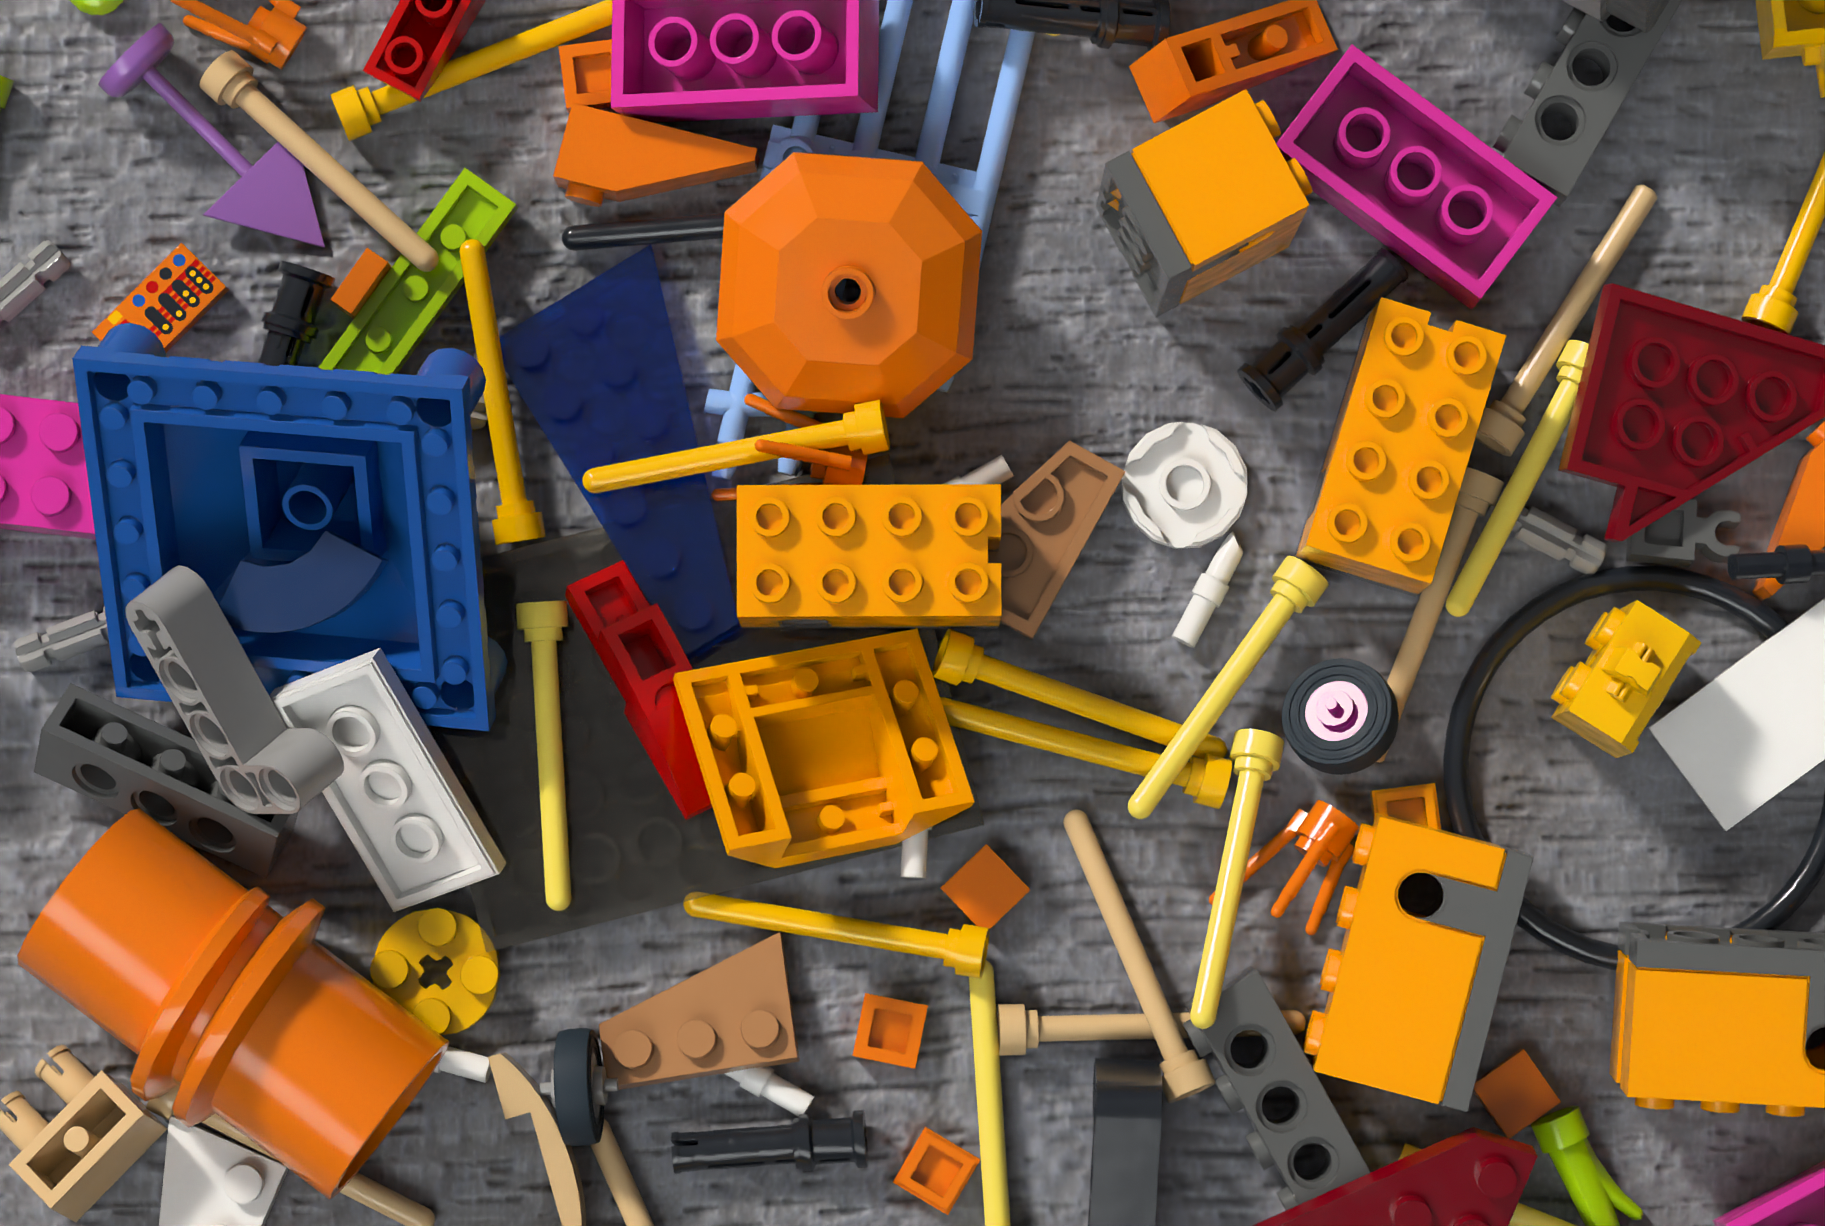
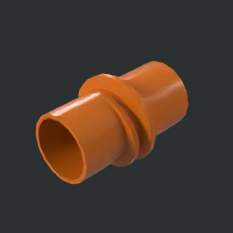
M141 809L130 810L115 822L87 851L45 905L28 932L17 955L18 965L138 1055L130 1082L132 1092L141 1099L148 1101L159 1098L178 1085L179 1089L172 1110L175 1118L189 1128L199 1124L216 1113L329 1200L332 1199L356 1175L397 1124L447 1051L449 1041L315 941L326 907L314 898L283 917L268 906L271 896L262 889L255 887L248 891Z

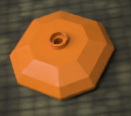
M793 152L724 213L716 341L776 409L843 414L854 411V404L881 400L885 417L904 418L973 359L982 230L923 161ZM852 279L859 284L861 293L856 300L845 302L837 296L835 288L841 280Z

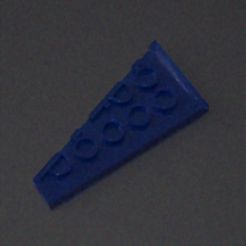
M650 244L499 337L505 371L651 605L658 603L690 661L742 629L737 618V606L705 473L601 493L588 492L582 483L584 473L591 468L699 448L683 373L673 338L667 304L660 282L657 261L653 247Z

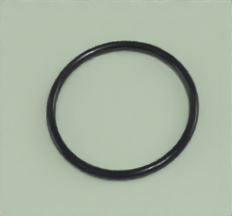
M1656 565L1603 569L1596 571L1594 574H1585L1561 583L1530 600L1511 615L1482 647L1463 678L1452 706L1446 730L1443 769L1447 809L1454 833L1485 841L1473 808L1469 784V752L1476 715L1485 691L1499 667L1528 634L1548 619L1579 603L1608 594L1629 591H1661L1694 597L1719 606L1745 620L1767 639L1788 625V623L1759 599L1732 584L1706 574ZM1825 793L1817 829L1796 871L1767 904L1732 928L1777 929L1805 902L1825 873ZM1523 897L1517 920L1519 927L1538 941L1564 955L1587 964L1616 970L1618 951H1621L1618 945L1590 938L1551 919Z

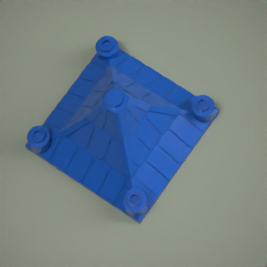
M133 323L118 324L110 329L98 347L81 346L72 360L116 697L172 702L127 621L125 609L131 600L173 567L178 565L185 566L196 572L207 584L219 605L240 560H248L266 566L289 564L308 553L325 531H333L387 559L388 562L371 588L356 603L334 618L314 626L289 632H253L231 627L268 695L270 696L275 688L381 648L426 726L490 731L496 718L494 696L506 673L508 662L504 650L496 641L488 637L486 609L484 607V583L480 557L481 545L476 507L477 494L472 456L473 443L470 416L485 390L486 378L483 368L474 357L465 351L454 348L438 349L428 355L417 375L394 373L385 375L369 371L323 370L318 367L271 366L254 362L229 360L220 362L203 358L166 357L163 344L155 333L144 326Z

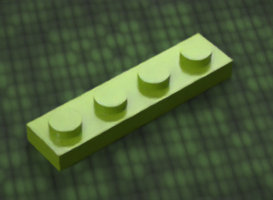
M464 168L417 232L438 253L439 262L436 268L429 272L421 271L401 254L318 368L323 370L369 371L385 375L390 373L397 374L464 283L459 253L462 243L469 239L478 240L483 244L486 253L517 211L516 203Z

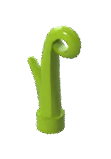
M1570 1106L1537 1119L1531 1124L1542 1153L1549 1154L1585 1226H1620L1614 1208L1632 1220L1642 1219L1644 1215L1643 1210L1621 1190L1597 1158L1587 1139L1590 1132L1579 1106Z

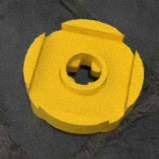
M442 908L415 911L395 922L379 941L375 957L370 966L373 985L440 1035L462 1032L480 1021L496 1000L501 976L499 951L487 930L468 915ZM427 956L436 961L443 959L445 956L451 960L453 966L449 968L447 975L452 982L447 988L442 989L438 984H433L426 988L422 984L420 978L424 975L425 969L421 963Z

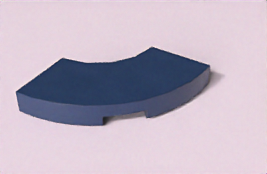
M325 531L308 553L289 564L266 566L248 560H240L219 607L229 625L241 630L277 633L307 628L336 617L356 603L380 576L388 560L333 531Z

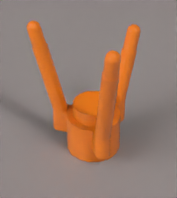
M171 0L172 3L200 17L186 15L183 18L185 26L248 52L266 64L270 62L281 70L295 52L308 28L295 20L302 7L291 0H268L274 8L269 11L260 5L247 25L198 0Z
M747 394L744 397L746 405L795 427L803 428L824 424L794 410L776 409L768 400L754 394ZM759 439L754 444L755 449L762 453L812 463L810 477L822 479L821 482L777 485H862L868 455H864L862 449L850 451L848 445L817 450ZM737 487L714 489L711 497L715 501L737 500Z
M1321 800L1316 801L1309 813L1298 808L1288 824L1248 860L1243 884L1292 839L1299 836L1294 847L1304 855V858L1281 891L1270 912L1275 918L1281 917L1316 864L1326 867L1331 860L1305 927V932L1308 935H1315L1327 911L1344 866L1353 855L1354 846L1350 842L1359 831V826L1344 813ZM1215 891L1209 896V903L1213 905Z

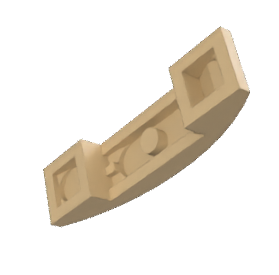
M505 1052L489 1056V1063L505 1119L531 1113L562 1226H587L584 1192L578 1165L571 1145H565L562 1140L557 1115L550 1101L545 1095H540L538 1084L509 1054Z

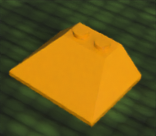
M918 629L674 674L675 688L728 856L772 868H780L895 845L972 807L975 802Z

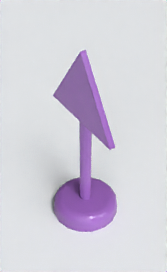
M158 23L141 36L100 79L98 85L111 97H123L145 80L241 176L203 216L325 248L303 164L277 142L252 165L156 69L174 45L173 35L162 23Z

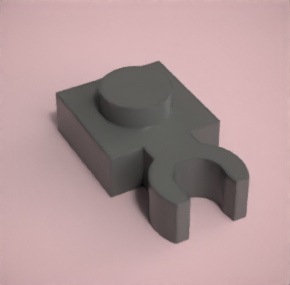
M1690 499L1628 537L1626 561L1689 567L1695 560V550H1700L1711 561L1728 563L1730 554H1738L1740 547L1720 543L1715 536V529H1735L1741 523V515L1732 510H1719L1712 513L1708 518L1697 517L1698 499Z

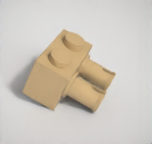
M59 1045L47 1054L62 1068L64 1073L62 1074L54 1065L50 1066L42 1058L35 1068V1074L40 1080H44L67 1106L48 1123L28 1103L20 1091L12 1092L1 1099V1101L17 1116V1120L9 1112L5 1113L0 1108V1130L21 1151L11 1161L9 1166L52 1210L77 1222L151 1147L167 1128L146 1109V1106L125 1085L102 1070L94 1077L71 1053V1050L66 1045Z

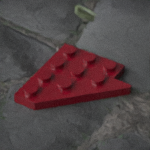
M1614 283L1603 285L1558 471L1617 487L1604 540L1610 542L1624 541L1824 418L1825 345Z
M1471 1127L1253 1226H1508L1538 1156L1531 1145Z

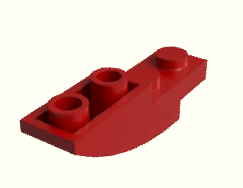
M400 0L363 72L421 102L451 59L486 0Z
M624 560L568 585L564 596L626 702L624 714L685 820L712 808L673 681L675 673L693 670L658 603L649 605Z

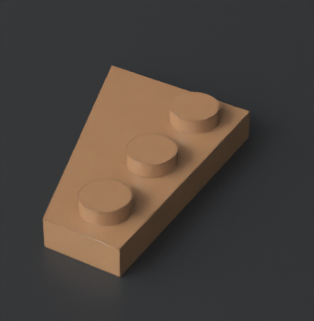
M1068 441L1001 504V540L999 551L988 552V563H1001L1002 616L1000 623L1033 640L1125 474L1124 470L1081 446Z
M778 932L600 1023L599 1030L607 1079L618 1078L619 1090L729 1073L749 1068L799 1062L800 1057L782 934Z

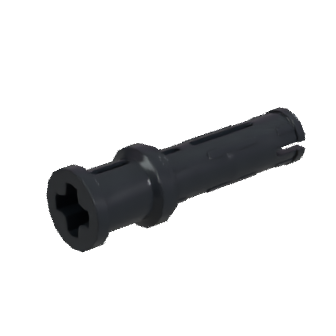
M975 0L974 24L978 28H1004L1036 33L1090 38L1092 44L1105 49H1109L1113 43L1147 46L1148 51H1150L1164 39L1168 38L1170 4L1168 0H1152V2L1134 0Z
M1381 248L1376 256L1341 288L1336 290L1300 326L1290 325L1288 328L1283 327L1276 334L1278 342L1253 365L1244 363L1237 370L1239 377L1260 402L1276 412L1283 405L1282 397L1308 373L1315 376L1323 368L1322 364L1325 362L1323 355L1356 324L1362 321L1374 309L1381 297H1387L1398 285L1408 279L1407 271L1389 251Z
M281 261L278 270L283 276L272 310L264 312L261 320L264 323L263 329L267 330L268 333L258 363L271 366H297L304 344H311L312 340L317 338L319 330L314 326L325 289L333 288L335 278L301 265Z
M854 1110L851 1117L813 1120L810 1114H800L799 1118H793V1124L671 1133V1142L674 1144V1146H671L675 1174L698 1170L778 1164H796V1169H803V1172H813L815 1166L821 1164L855 1162L858 1168L868 1167V1142L864 1110Z

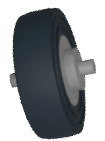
M576 1028L559 1031L555 1042L554 1069L551 1070V1082L540 1083V1095H551L553 1107L556 1108L559 1131L565 1145L581 1146L599 1143L604 1125V1105L607 1104L608 1092L619 1090L618 1078L607 1079L605 1066H602L598 1039L593 1029Z

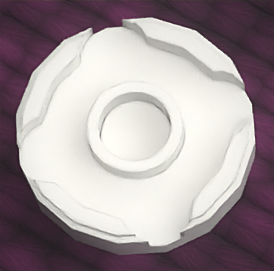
M1185 422L1167 423L1147 433L1129 453L1124 468L1125 474L1121 480L1122 501L1133 525L1150 540L1174 549L1200 548L1223 537L1241 515L1247 496L1248 484L1246 466L1232 442L1217 429L1202 424Z

